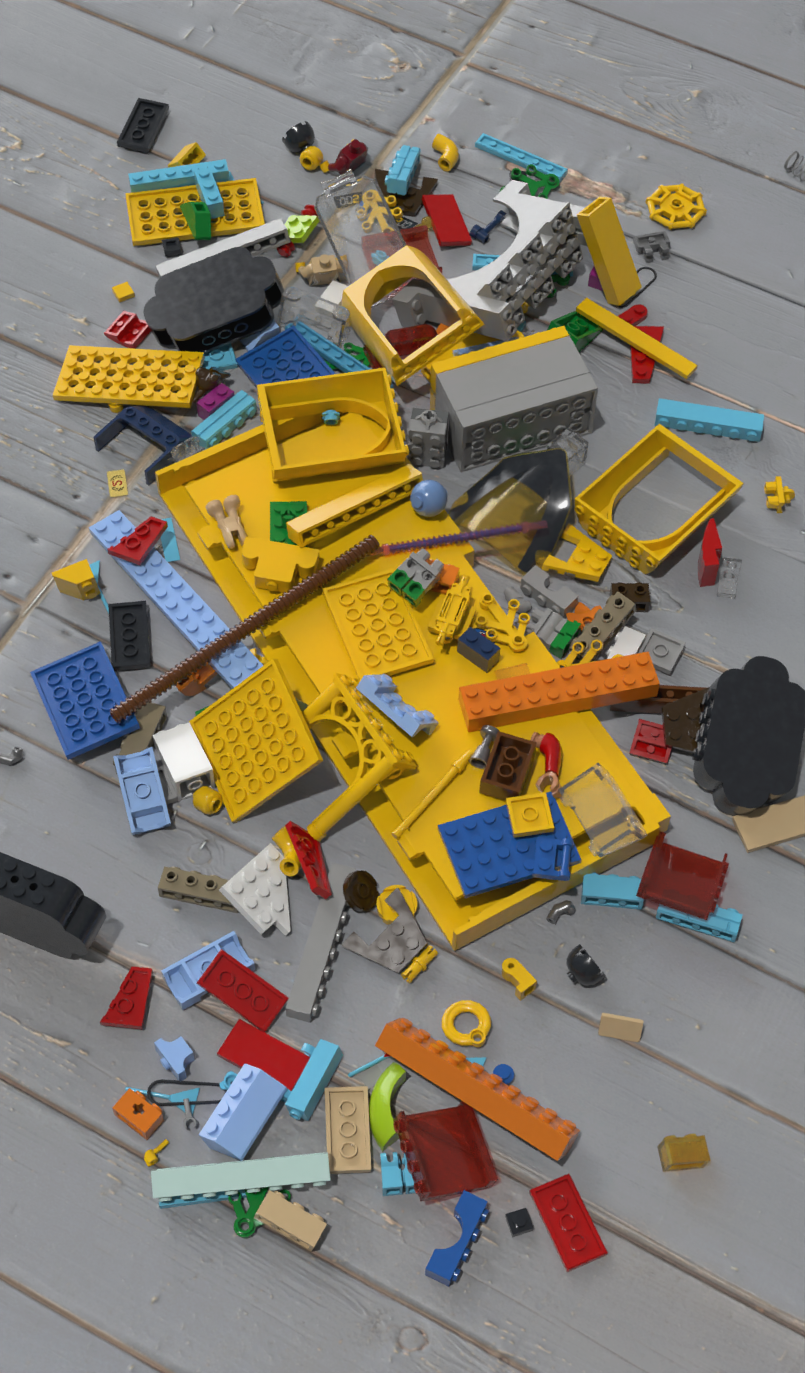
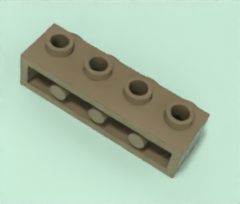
M618 591L615 595H611L607 599L605 607L596 612L594 620L584 626L583 633L578 638L573 639L570 644V651H572L574 643H583L585 650L576 657L581 661L591 648V642L593 640H601L603 642V649L598 651L590 662L595 661L637 611L635 603ZM599 642L594 644L595 649L600 647ZM580 644L576 646V651L579 652L581 650Z
M164 866L158 885L159 897L238 913V910L219 891L229 880L222 879L217 875L208 876L198 871L189 872L175 866Z

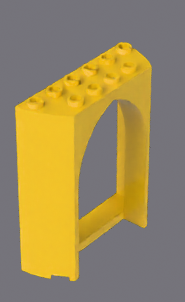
M408 245L345 288L342 294V307L346 320L381 366L386 368L387 374H390L391 379L397 386L485 325L423 252ZM414 277L430 283L460 320L402 360L372 321L371 306Z
M386 368L257 385L260 421L263 422L272 466L273 482L403 464L405 462L406 456L409 455V449L407 444L404 445L405 432L400 429L402 421L401 417L397 416L398 404L393 400L395 399L394 388H390L392 384L390 374L387 375ZM327 410H335L336 412H352L367 416L386 430L375 445L359 454L281 466L272 420L322 414Z
M658 424L575 498L574 510L581 527L590 536L595 537L605 547L610 548L618 557L626 560L633 568H637L643 574H648L654 571L734 497L744 483L664 426ZM670 451L722 488L680 528L659 539L635 540L612 521V511L618 501L666 459Z

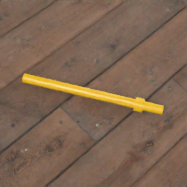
M467 750L459 760H455L451 765V769L392 832L394 838L398 839L454 776L464 770L465 764L473 755L470 750Z

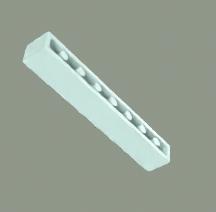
M328 1152L153 1169L151 1171L153 1198H158L159 1202L171 1201L172 1196H181V1199L194 1198V1194L203 1193V1197L216 1196V1192L225 1191V1195L238 1194L240 1189H247V1193L259 1192L260 1187H269V1190H280L282 1185L290 1184L291 1188L304 1187V1183L313 1182V1186L326 1185V1181H330Z

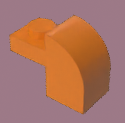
M208 662L206 666H201L200 670L197 669L196 673L192 672L191 676H187V679H182L181 683L177 682L176 687L185 696H194L206 689L204 685L218 674Z

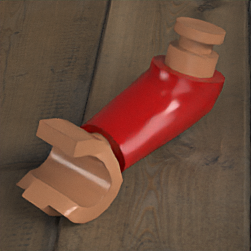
M534 732L530 741L537 742L536 747L545 756V774L538 779L536 787L538 791L543 792L547 785H551L550 790L553 797L559 798L562 794V786L558 779L562 754L560 741L554 734L549 732L545 735Z

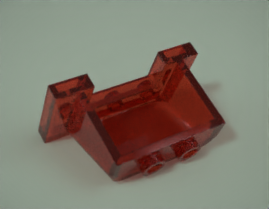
M423 324L389 330L384 336L399 356L412 354L438 334L433 326ZM364 345L363 351L372 369L383 368L368 347Z

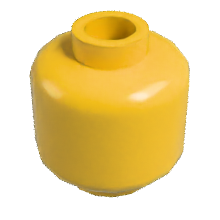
M309 146L301 153L300 163L307 170H315L323 161V153L316 146Z
M209 786L200 787L193 794V806L204 814H214L222 806L221 794Z

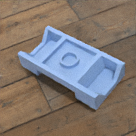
M386 674L363 676L356 689L411 737H414L420 730H423L428 735L432 734L439 723L434 719V715L427 710L416 711L414 707L404 703L402 697L394 692L397 686L392 682L391 677Z
M150 747L129 755L113 756L131 834L136 835L171 826L153 748Z
M234 931L161 970L164 981L182 1010L201 1000L200 997L208 993L196 983L221 949L251 971L255 970L254 961L247 956Z

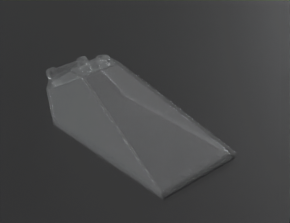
M351 169L332 180L321 182L325 193L317 196L314 207L349 286L406 246L377 180L365 175L356 179ZM348 179L351 180L350 182L343 184L333 190H329V188L341 182H344ZM410 278L373 304L371 308L393 299L412 279H422Z

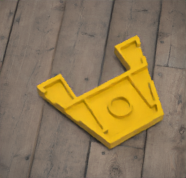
M568 523L561 538L576 544L575 550L567 562L548 555L543 563L542 570L548 571L553 569L557 570L558 574L564 575L567 572L575 574L577 578L598 582L611 561L612 555Z

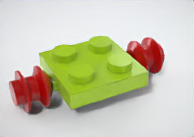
M308 204L301 211V216L291 215L284 225L287 228L290 243L276 247L281 256L289 257L295 249L293 243H304L319 223V211L316 206Z

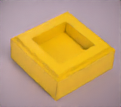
M128 282L112 287V292L119 303L135 297L134 291Z

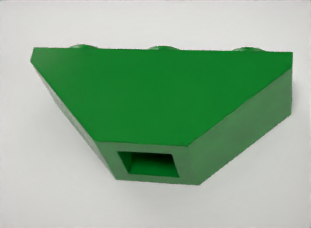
M187 202L181 204L180 208L194 239L210 240L211 214L206 203Z

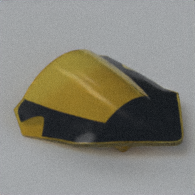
M555 448L504 457L484 477L453 502L449 516L457 526L463 527L472 533L522 527L520 530L480 538L499 552L523 576L535 565L542 569L548 555L553 554L572 507L567 452L562 448Z

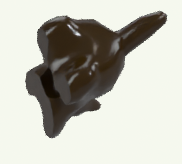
M211 367L210 369L197 368L195 375L196 384L199 389L193 397V402H197L206 392H210L219 384L224 383V379L229 378L231 374L220 371L216 367Z

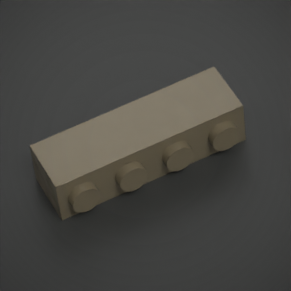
M151 702L147 703L145 707L142 706L141 710H136L135 717L140 728L128 733L127 738L122 740L119 755H129L154 747L153 735L161 731L167 718L165 706Z

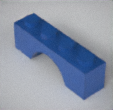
M465 1190L463 1191L454 1209V1217L462 1228V1235L453 1246L434 1250L425 1268L426 1276L448 1287L452 1281H457L461 1272L459 1265L461 1261L466 1262L471 1251L468 1247L471 1241H476L480 1230L477 1228L480 1222H485L490 1210L487 1209L488 1201Z

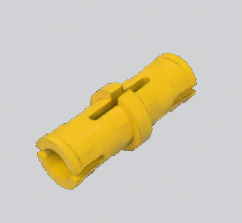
M428 945L418 957L412 960L413 963L401 973L404 980L408 978L406 982L411 983L421 971L424 972L427 969V965L438 955L435 948L432 951L433 947Z

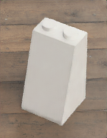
M190 723L179 724L175 728L166 731L162 730L153 735L154 746L178 796V802L193 797L194 792L200 787L209 786L215 789L213 768Z

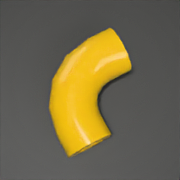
M437 134L433 140L432 148L443 154L438 159L439 167L444 171H450L459 158L458 148L451 139L442 134Z
M284 826L271 839L279 846L284 855L283 860L280 862V870L286 876H295L302 866L287 829Z

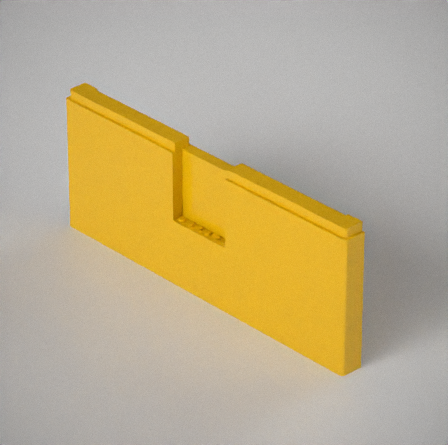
M339 412L340 419L335 425L325 424L324 420H322V414L272 420L281 466L359 454L375 445L386 430L373 419L352 412ZM262 424L160 469L155 474L158 493L240 621L244 622L245 618H249V615H254L253 613L255 611L258 612L260 608L263 609L264 605L268 606L269 602H273L275 598L278 599L279 595L283 596L284 592L269 591L268 589L255 587V569H247L243 566V546H241L238 536H232L235 548L229 549L216 519L209 515L206 510L207 503L212 500H220L223 506V502L228 496H239L240 506L237 513L238 517L241 518V525L247 537L270 541V502L307 501V512H310L408 464L413 465L406 457L403 464L273 482L272 466ZM411 495L308 544V548L319 549L320 561L317 570H321V567H325L327 563L330 564L331 560L335 561L336 557H340V554H344L346 550L349 551V548H354V545L363 541L364 538L368 539L369 535L374 536L378 540L380 548L375 550L374 553L370 552L369 556L361 559L359 563L356 562V565H351V568L347 569L346 572L342 571V574L337 575V578H332L331 582L328 581L326 585L323 584L322 588L318 587L317 591H313L314 593L309 594L307 598L304 597V600H299L298 604H294V607H289L290 609L288 611L285 610L283 614L280 613L279 617L275 616V619L270 620L268 624L265 623L264 627L260 626V629H256L255 633H251V638L262 655L267 657V661L278 659L294 697L310 705L333 683L334 673L345 674L348 677L358 679L322 589L393 568L396 570L409 558L412 552L417 553L422 548L429 552V560L438 559L444 564H451L460 568L457 583H460L462 575L470 577L467 584L471 588L468 605L477 607L472 623L476 622L478 615H484L487 617V620L497 622L490 611L483 610L480 607V597L485 593H490V591L472 568L474 566L475 550L468 540L388 550L395 546L463 535L445 509L433 517L421 516L413 509L410 501ZM223 506L224 515H225V518H226V517H228V515H227V513H226V511H225V509H224V506ZM298 574L295 578V586H297L298 582L302 583L303 580ZM429 590L417 607H414L411 603L410 605L433 655L434 663L389 677L392 678V682L397 686L394 692L402 697L404 703L411 705L416 711L427 710L434 715V719L439 723L431 735L420 730L414 737H411L363 695L361 699L371 707L373 716L383 724L385 733H388L393 738L395 747L402 751L410 752L414 757L413 761L417 768L405 769L395 779L386 778L359 802V805L455 951L581 884L584 875L592 874L593 872L600 874L656 844L658 835L668 830L671 815L655 793L652 794L592 710L587 709L495 727L500 732L531 740L534 732H538L540 735H545L549 732L554 734L560 741L562 754L558 779L562 786V794L559 798H555L581 858L580 864L569 867L571 873L570 880L561 881L534 877L465 899L439 834L438 825L506 805L505 800L479 793L480 781L485 769L476 768L469 761L465 764L464 770L454 776L398 839L394 838L392 832L451 769V765L455 760H459L467 750L474 753L476 748L483 742L484 738L481 736L480 730L467 731L458 700L459 687L560 668L535 632L525 636L528 644L521 652H514L508 644L499 642V661L487 673L457 652L458 640L453 639L451 643L444 644L443 646H440L439 643L438 646L435 643L438 638L437 634L429 632L428 626L439 598H445L446 595ZM495 600V605L497 606V608L500 610V612L503 614V616H504L505 619H506V618H507L506 613L503 611V609L500 607V605L498 604V602ZM513 624L512 628L517 633V629ZM496 630L502 633L504 636H508L506 632ZM346 704L338 707L340 717L345 716L348 712ZM331 708L323 714H331ZM355 713L351 720L359 722L360 719ZM326 720L319 722L311 728V731L349 787L356 778L360 762L355 738L344 725L337 721ZM366 731L367 740L373 739L370 733ZM491 741V743H490V746H489L490 753H491V750H492V747H493V744H494L495 741ZM372 744L368 749V758L374 760L378 755V750ZM537 747L521 796L551 791V785H547L543 792L538 791L536 787L538 779L545 774V756ZM368 763L367 772L375 765Z

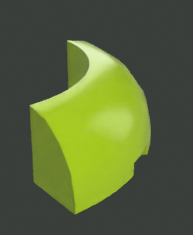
M396 1062L389 1065L381 1074L372 1090L369 1101L371 1132L382 1152L396 1142L400 1134V1129L393 1120L390 1105L394 1094L406 1081V1071Z

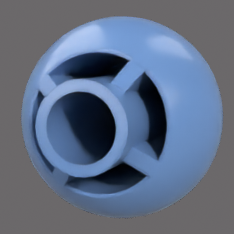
M424 480L413 488L410 496L411 505L419 515L433 517L440 514L446 507L448 493L439 482Z

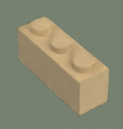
M269 1190L254 1218L312 1252L327 1225L323 1222L324 1219L315 1213L311 1215L304 1211L305 1208L297 1202L292 1204L287 1201L282 1193Z

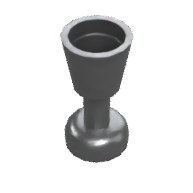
M490 725L482 726L480 734L484 739L469 759V763L472 766L485 769L490 756V743L495 741L499 731L497 728Z

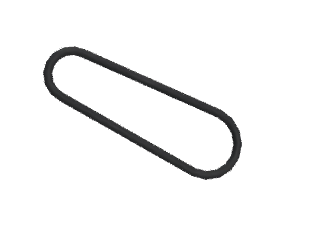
M641 267V268H639V269L637 270V273H638L640 270H642V269H649V270H651V271L654 273V278H653L638 294H636L626 305H620V306H617V307H619V308H625V307H627V306L630 305L648 286H650V285L656 280V278H657V273L655 272V270H653V269L650 268V267Z
M161 1079L151 1083L148 1087L147 1095L150 1102L158 1106L184 1105V1102L159 1103L154 1101L150 1094L151 1088L157 1083L219 1087L220 1083ZM221 1100L190 1101L189 1104H218Z

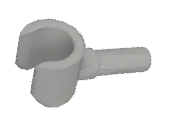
M189 1098L183 1099L186 1116L184 1127L187 1129L186 1121L191 1119L194 1121L195 1128L196 1119L192 1117Z

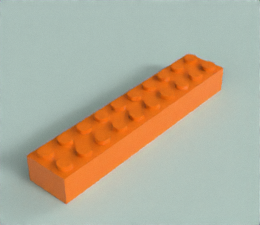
M648 651L459 687L458 700L467 731L472 732L481 730L484 725L498 727L655 697L658 694L660 683Z
M399 1018L385 1025L375 1044L377 1048L553 1159L559 1161L569 1152L580 1132L572 1121L561 1119L557 1116V1112L550 1108H543L535 1098L524 1096L517 1087L513 1085L508 1086L503 1083L502 1078L498 1075L489 1074L484 1071L482 1065L466 1060L464 1054L450 1050L445 1042L441 1040L436 1041L430 1037V1033L423 1029L418 1030L413 1027V1023L408 1019Z

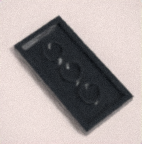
M138 98L117 140V146L148 153L169 110V104Z
M146 601L108 604L111 665L114 671L151 668Z

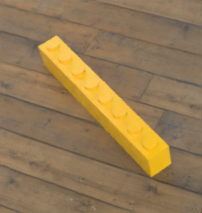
M408 464L286 522L288 537L302 548L411 495L415 485L423 481L422 473Z

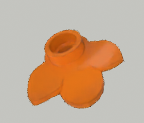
M579 602L575 607L574 613H567L566 617L571 622L575 620L581 623L580 630L582 631L587 623H591L594 620V615L602 607L599 605L590 610L582 602Z

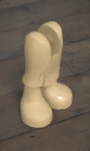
M228 496L225 498L223 506L220 500H212L207 503L206 510L209 515L216 519L229 549L235 548L232 537L235 535L238 536L239 542L243 546L247 535L241 525V518L238 517L237 513L240 506L239 496ZM223 506H224V509H225V511H226V513H227V515H228V517H226V518H225V515H224Z

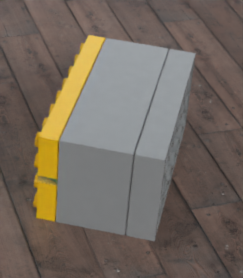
M564 326L520 337L516 340L471 351L467 354L454 356L431 364L430 410L449 412L447 446L460 472L498 462L509 456L525 454L592 434L598 387Z

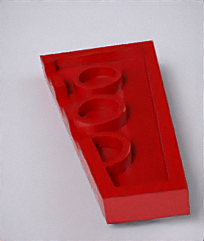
M634 326L661 342L664 326ZM630 345L632 383L649 384L655 360Z
M289 821L285 827L308 880L310 889L315 895H320L327 899L332 893L320 843L308 831Z

